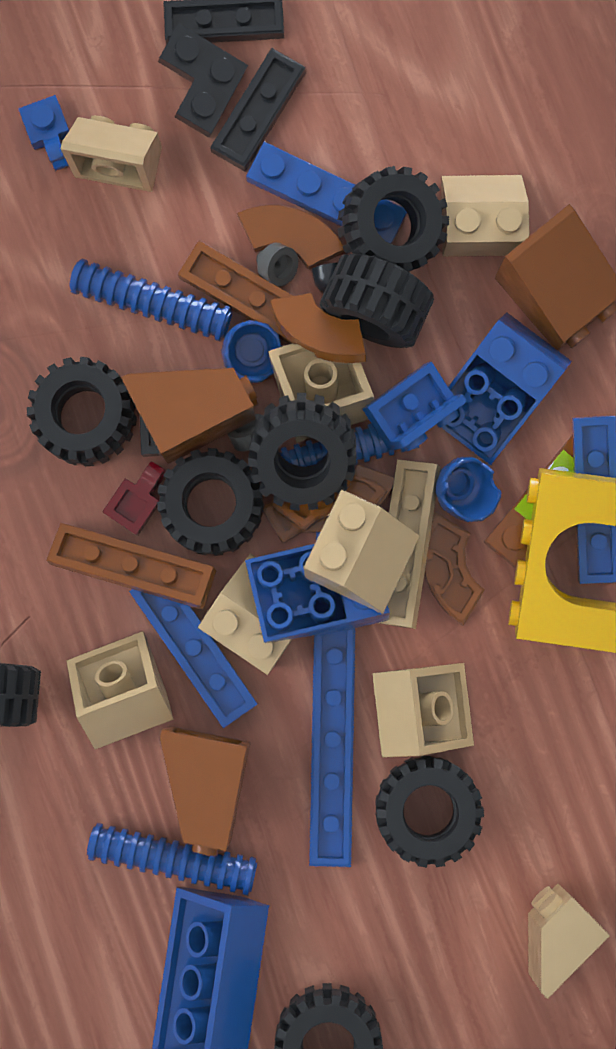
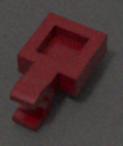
M151 461L136 484L125 478L102 512L139 536L158 507L157 502L160 501L151 494L164 480L165 477L163 475L166 470Z

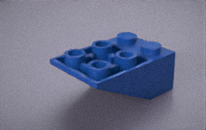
M506 312L498 319L448 386L454 396L463 394L467 402L457 409L460 415L441 428L491 465L572 361Z
M315 544L245 560L264 643L345 631L388 621L390 615L389 607L387 605L384 613L381 614L306 579L304 565Z

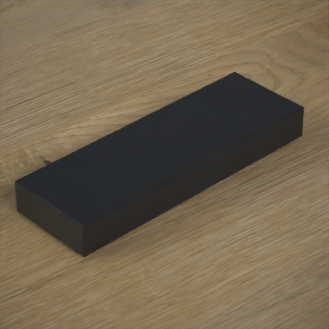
M282 0L163 1L166 44L178 23L211 43L284 39Z
M271 48L211 145V152L239 169L246 171L304 77L306 67Z

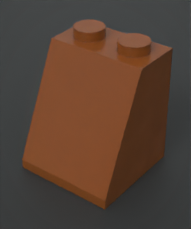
M570 204L504 257L495 277V280L556 350L562 348L566 343L572 349L591 333L586 327L598 318L604 323L616 313V274Z
M234 368L129 373L121 377L167 464L256 419L254 407L259 405L256 400L258 397L248 377L245 375L239 378Z
M172 726L162 729L160 743L183 843L192 844V851L195 853L217 856L218 850L227 851L232 840L251 742Z

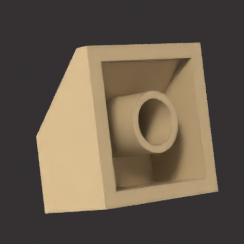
M91 116L90 119L78 117L61 145V151L74 177L152 192L162 148L158 132H154L151 127L139 123H132L130 127L117 125L111 119L103 116Z
M522 175L441 177V199L445 198L448 206L442 209V215L449 216V225L442 229V232L448 234L445 243H442L443 256H506L529 237V201Z
M293 343L268 351L280 397L288 395L290 401L297 400V393H306V400L314 401L315 394L324 397V405L329 406L333 401L340 406V415L346 413L351 420V425L368 420L362 409L374 401V395L361 362L339 363L315 357V353ZM297 436L295 440L297 443L311 437Z
M341 490L304 565L305 578L383 614L416 546L419 535L381 507Z
M249 554L246 560L256 558V556ZM245 561L220 592L197 627L267 675L292 641V639L264 643Z
M144 631L66 660L76 716L94 749L173 720L167 692Z
M464 663L372 673L382 757L421 756L474 746Z
M559 884L553 889L548 886L540 891L531 902L534 908L528 913V974L547 999L610 936Z

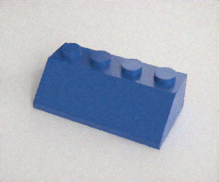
M185 887L176 888L152 1049H248L269 905L237 895Z

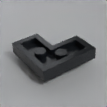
M178 23L158 62L192 82L175 118L203 135L210 137L248 65Z

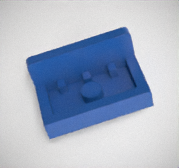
M431 361L425 363L362 410L389 451L399 448H405L406 451H410L428 439L425 432L435 425L441 428L455 420L460 415L457 409L465 404L467 399L463 394L456 396L452 394Z

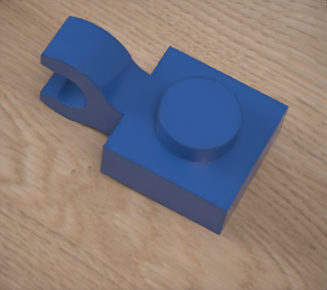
M56 95L18 108L34 150L45 147L55 171L69 166L61 151V140L69 132V127Z

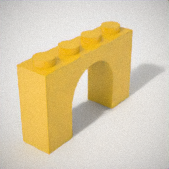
M539 468L538 478H530L528 485L527 503H533L531 520H523L520 543L527 545L525 561H517L514 584L521 585L519 601H511L508 625L515 626L516 639L616 653V603L568 595L554 586L548 578L545 568L546 556L550 545L567 528L582 523L616 526V478Z

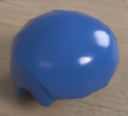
M253 320L239 323L230 329L224 337L221 349L225 368H234L239 378L246 375L250 383H261L274 374L268 351L282 347L279 334L266 323Z
M459 457L452 460L440 470L435 487L437 500L441 508L453 517L465 522L483 521L495 512L502 494L501 490L494 483V471L474 457Z

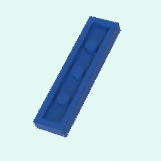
M263 142L246 175L247 182L341 227L342 221L338 220V214L345 206L342 202L355 186V184L266 142ZM388 200L378 202L374 212V223L377 232L386 242L393 244L407 216L405 209Z
M616 416L572 418L574 473L616 478ZM597 523L577 524L578 582L580 584L615 583L616 526Z
M134 589L129 591L223 728L258 704L215 640L197 628L201 620L191 606Z

